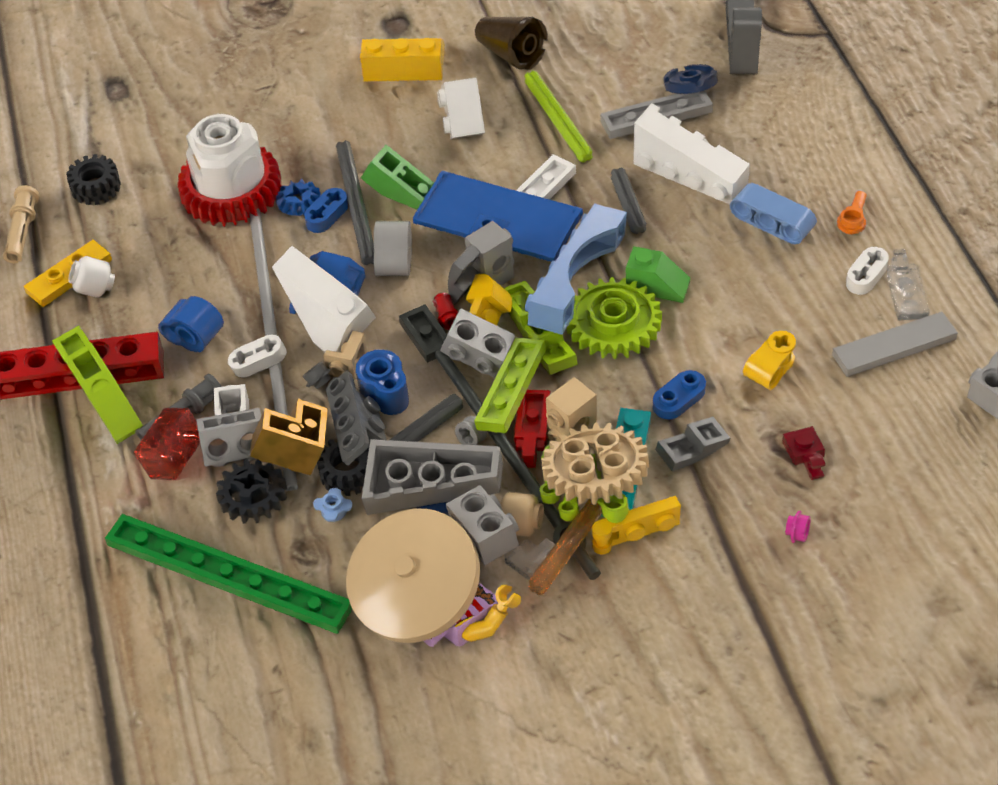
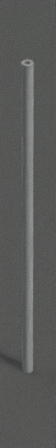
M257 209L258 216H254L251 213L249 216L265 336L270 334L277 335L261 213ZM281 362L269 367L275 412L288 416ZM282 467L283 477L287 484L286 491L297 490L296 472Z

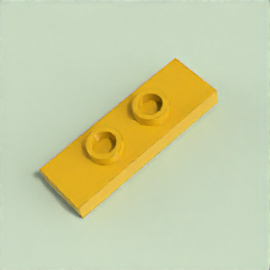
M93 239L24 285L25 292L39 305L45 307L73 287L72 283H69V274L75 260L79 261L82 257L88 256L109 263L112 261L111 253Z

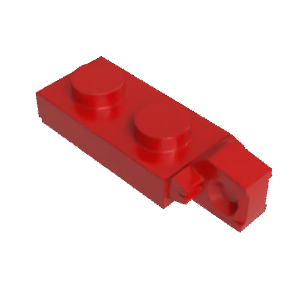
M527 390L517 410L514 434L516 451H522L523 461L528 468H536L537 451H544L545 445L547 446L546 398L551 395L550 390Z

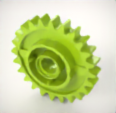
M610 277L608 283L599 278L598 285L588 282L587 290L578 288V296L575 295L573 318L567 326V334H571L572 342L579 341L580 350L589 347V355L599 351L603 359L608 353L612 354L613 359H617L619 353L629 358V351L633 350L635 353L640 354L641 346L649 348L650 340H657V332L661 331L662 322L660 301H655L654 293L647 294V286L637 288V281L629 285L626 284V278H622L619 283L615 282L613 277Z

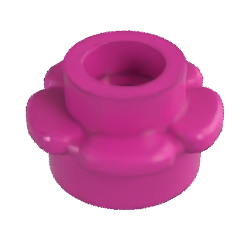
M797 511L795 516L789 515L785 534L790 536L792 543H795L796 540L806 542L810 530L811 517L803 515L802 511Z

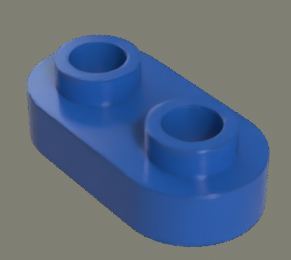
M693 370L679 373L655 392L653 396L654 413L662 419H675L705 395V377Z

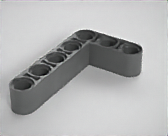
M725 0L730 74H757L762 29V8L754 7V0Z

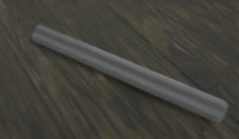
M345 140L344 142H338L336 149L361 262L364 265L374 264V243L351 143Z

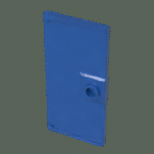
M442 170L413 217V224L465 238L494 221L502 229H507L513 238L512 251L552 262L557 260L563 244L566 245L573 229L579 223L583 215V208Z

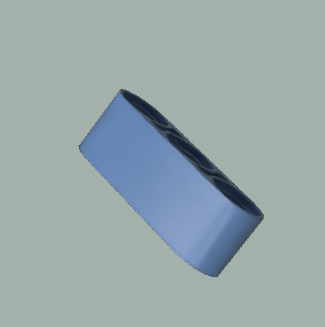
M748 183L730 203V210L735 217L791 244L801 243L817 223L815 214L807 207L754 183Z

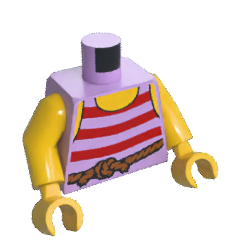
M479 583L470 607L460 620L442 634L424 640V642L433 647L443 637H446L454 645L463 646L468 641L473 642L491 637L508 615L507 609L519 606L521 597L519 594L513 593L507 600L508 594L512 591V587L509 585H501L497 589L496 594H494Z

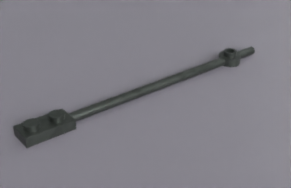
M426 304L399 315L400 325L425 361L428 363L435 359L438 360L477 416L483 403L453 360L448 355L440 352L447 334ZM487 431L495 444L500 447L502 454L529 493L535 495L539 503L544 505V514L555 529L553 532L555 550L563 556H574L590 580L598 578L601 571L585 550L587 540L586 531L583 526L576 522L562 520L554 504L542 502L540 484L505 434ZM567 541H573V542H575V543L568 544V543H566V542H567Z

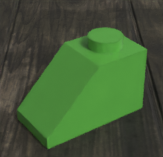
M633 246L626 265V284L630 285L632 282L637 281V288L647 286V294L654 293L656 298L684 302L690 284V277L663 252Z

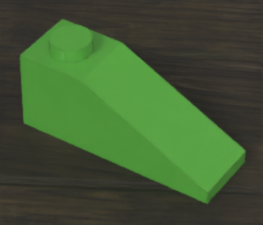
M386 144L370 162L361 176L363 181L382 196L416 210L434 184L431 179Z

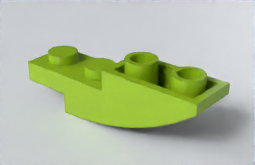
M78 325L52 340L115 442L118 444L135 434L136 430L141 428L143 424L81 327Z

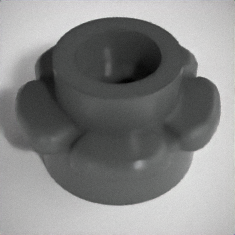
M322 361L303 375L307 382L306 387L314 386L318 389L331 379L328 375L330 369Z

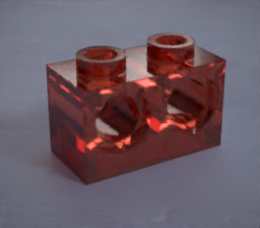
M164 408L133 452L150 479L176 480L199 446L200 438L197 421L190 409Z

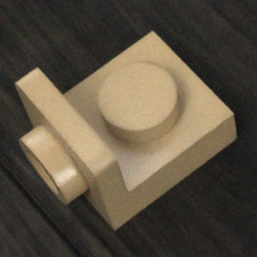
M352 331L348 342L343 343L340 353L329 350L325 351L323 357L325 366L330 369L328 374L340 377L345 371H349L353 375V379H356V364L360 357L367 353L364 333Z

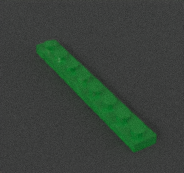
M121 514L105 537L107 546L335 634L340 632L352 611L349 599L125 514Z

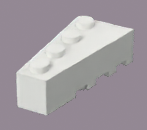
M651 103L634 123V165L730 204L748 184L750 164L720 145L713 147L708 143L703 134L695 131L694 134L680 126L682 121L674 116L670 118L665 117L659 113L660 108Z

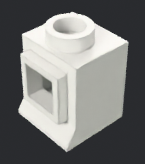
M245 384L214 388L215 416L227 414V412L249 410V398Z

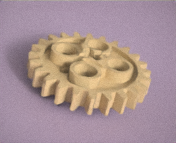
M594 423L592 429H588L586 425L582 424L581 431L578 432L569 428L568 436L558 434L559 442H549L550 449H544V458H541L544 481H547L548 488H555L556 496L565 493L566 501L578 497L579 504H582L586 498L591 499L593 505H596L598 498H603L606 503H610V496L612 495L622 499V491L633 493V484L642 485V477H647V468H649L647 446L642 444V438H635L633 430L624 433L623 426L612 430L611 423H608L604 428H600L598 423ZM589 447H592L594 450L597 468L601 471V480L596 475L595 464Z

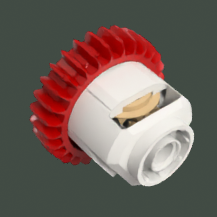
M227 114L211 115L199 121L186 135L188 142L186 165L181 167V173L178 174L177 187L181 202L187 213L192 214L194 219L200 218L203 224L210 220L213 226L218 222H222L224 227L229 222H233L235 226L238 221L244 220L247 223L250 213L258 216L257 209L261 213L266 214L267 207L274 206V200H276V196L282 186V178L277 160L274 159L272 153L267 152L265 147L259 146L258 136L253 126L249 123L240 122L237 118Z

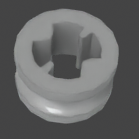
M476 416L466 417L455 427L456 437L463 445H478L479 442L487 437V431L476 430L474 422Z

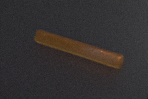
M591 499L587 500L578 515L573 519L530 578L528 588L531 592H535L537 595L546 593L591 530L594 522L601 516L602 508L598 503L593 505Z

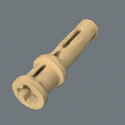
M19 186L14 191L15 204L11 206L9 213L12 223L3 258L9 263L21 262L28 226L35 219L36 212L34 206L39 201L40 195L31 186Z

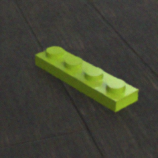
M515 337L474 420L476 430L507 433L546 351L544 340Z

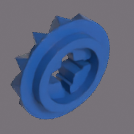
M301 179L298 183H294L290 180L289 186H281L280 192L276 196V203L283 213L299 216L304 215L307 208L321 194L319 188L315 187L313 182L305 183ZM299 194L300 196H302V201H300L299 198H297L294 195Z

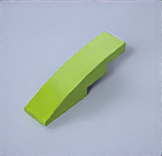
M522 281L505 287L504 289L512 297V308L509 314L523 338L545 341L546 351L540 363L551 375L578 365L577 356L564 341L563 334L528 325V312L525 311V304L528 296L535 293L526 281Z

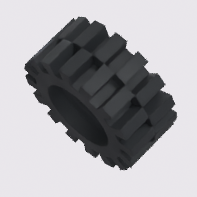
M92 154L91 159H88V156H84V161L77 159L74 161L76 166L72 164L69 166L70 171L66 173L67 181L73 198L77 199L81 204L85 201L86 205H91V202L94 201L95 205H99V200H104L106 203L109 201L108 196L114 198L116 196L115 191L119 192L121 181L116 164L113 163L111 158L107 159L105 155H101L98 158L97 154ZM94 178H99V179H97V180H95V181H89V180L94 179Z
M330 439L328 441L329 447L324 445V449L317 462L322 485H325L328 491L332 488H338L344 491L345 496H351L350 491L355 490L356 495L360 494L361 487L364 486L369 448L354 460L359 463L355 468L341 471L335 469L336 465L342 462L338 442L335 443L333 439Z

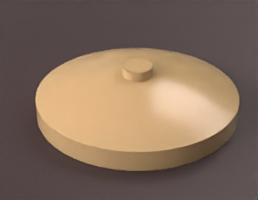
M409 509L397 512L375 524L362 537L353 551L346 576V588L350 605L364 625L378 636L387 640L414 643L431 639L451 628L470 607L480 579L479 555L468 533L458 522L446 514L430 509Z

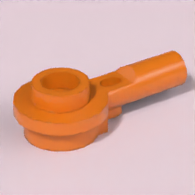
M857 191L852 205L843 210L837 218V227L842 232L852 235L860 233L865 229L866 219L863 214V206L867 197L865 192Z

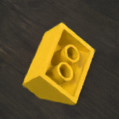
M442 38L362 40L360 60L363 82L442 80L444 40Z

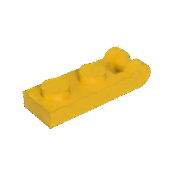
M676 495L631 509L626 518L619 523L609 522L606 518L594 522L592 525L593 551L604 555L611 551L612 546L627 541H637L645 535L658 531H668L674 526L679 525L681 505Z

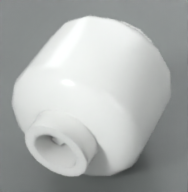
M88 256L82 257L79 261L75 260L69 274V283H72L75 292L97 298L101 297L106 290L111 291L115 280V274L111 273L108 262Z

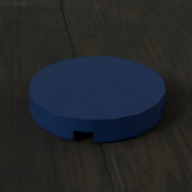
M704 64L684 66L685 70L678 72V68H674L663 77L665 89L677 94L701 92L712 88L718 82L717 70H714L710 65Z

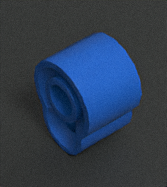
M190 296L188 299H180L158 324V329L169 342L182 346L189 351L201 352L223 327L224 320L220 312L210 302L197 296Z
M373 350L360 357L356 364L359 393L365 397H372L380 406V411L383 414L397 415L406 410L409 405L406 376L403 372L400 358L388 350Z

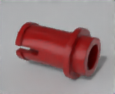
M443 292L434 297L433 304L439 315L438 323L442 328L450 330L459 311L455 309L450 294Z

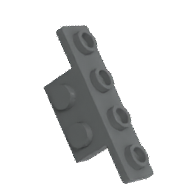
M345 371L340 377L334 378L327 387L326 393L342 462L349 465L369 448L370 439L387 440L384 432L385 425L380 417V406L372 397H365L356 390L353 375L349 371Z

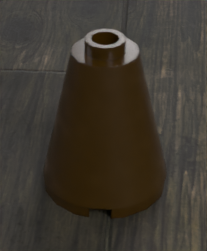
M483 17L475 26L477 41L517 69H532L540 62L546 49H542L544 40L547 41L548 38L546 26L541 20L534 17Z

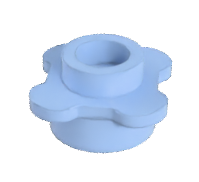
M332 488L324 497L315 499L313 506L315 510L321 511L322 517L326 521L336 522L343 519L347 511L351 510L352 502L341 495L340 489Z

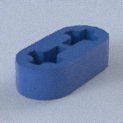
M340 188L328 189L309 206L304 213L307 229L314 233L328 230L348 209L346 192Z

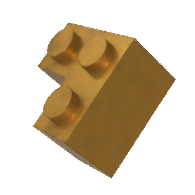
M297 399L290 416L265 408L252 436L250 457L311 476L324 449L328 408Z

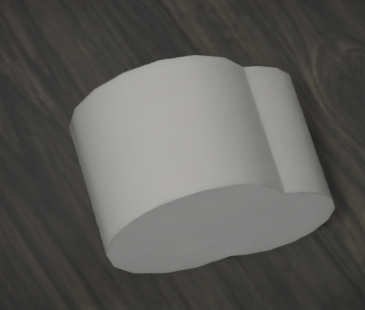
M376 221L374 226L375 276H410L412 259V230L410 221Z

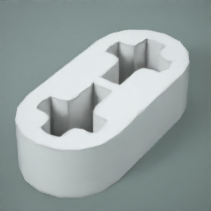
M879 247L865 249L848 270L846 279L847 289L858 295L869 293L887 270L888 253Z
M270 334L235 349L228 357V364L236 376L244 378L278 364L285 358L287 352L281 339L277 335Z

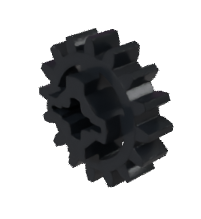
M244 459V466L241 467L236 463L232 464L233 471H223L224 480L217 481L216 483L218 487L216 496L222 512H228L231 520H235L240 516L243 524H246L249 518H254L255 523H259L260 516L262 515L269 519L272 518L271 510L280 511L282 509L280 501L287 500L285 491L287 490L285 478H283L282 470L280 468L274 469L272 463H267L264 466L259 459L255 461V464H250L248 459Z

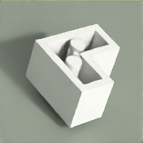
M477 78L444 82L441 89L437 92L439 108L444 107L445 113H447V117H443L445 134L450 133L451 139L484 134L485 129Z

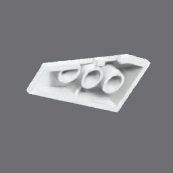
M293 246L272 266L310 338L322 351L329 350L340 353L343 343L348 342L352 331L363 332L376 318L363 300Z

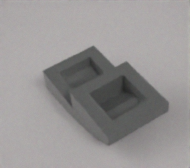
M472 245L467 248L450 268L448 292L454 305L470 290L475 274H481L472 266L480 254Z
M710 417L687 424L683 434L658 441L655 450L673 472L713 454L728 444L730 437L716 419Z

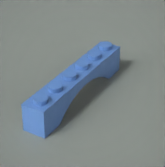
M594 204L588 214H583L578 229H573L567 245L563 244L559 257L556 261L553 260L551 262L545 278H540L537 290L527 298L525 311L528 312V325L561 335L564 333L574 313L575 292L570 284L572 277L591 260L614 252L625 236L627 212Z

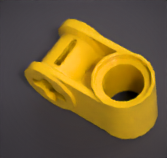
M781 330L773 332L761 347L748 358L743 368V375L769 390L774 389L781 378L794 365L795 355L793 351L796 347L794 335Z

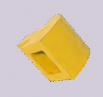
M475 274L466 298L472 304L469 312L497 326L501 314L511 312L512 297L508 291L489 275Z

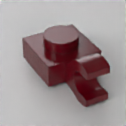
M811 426L784 433L782 443L793 464L803 463L811 480L824 477L821 467L826 465L824 461L825 448L814 427Z

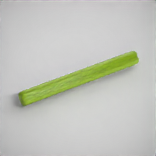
M534 70L530 73L527 72L524 75L526 85L578 160L582 163L587 160L590 161L593 158L592 149L540 75Z

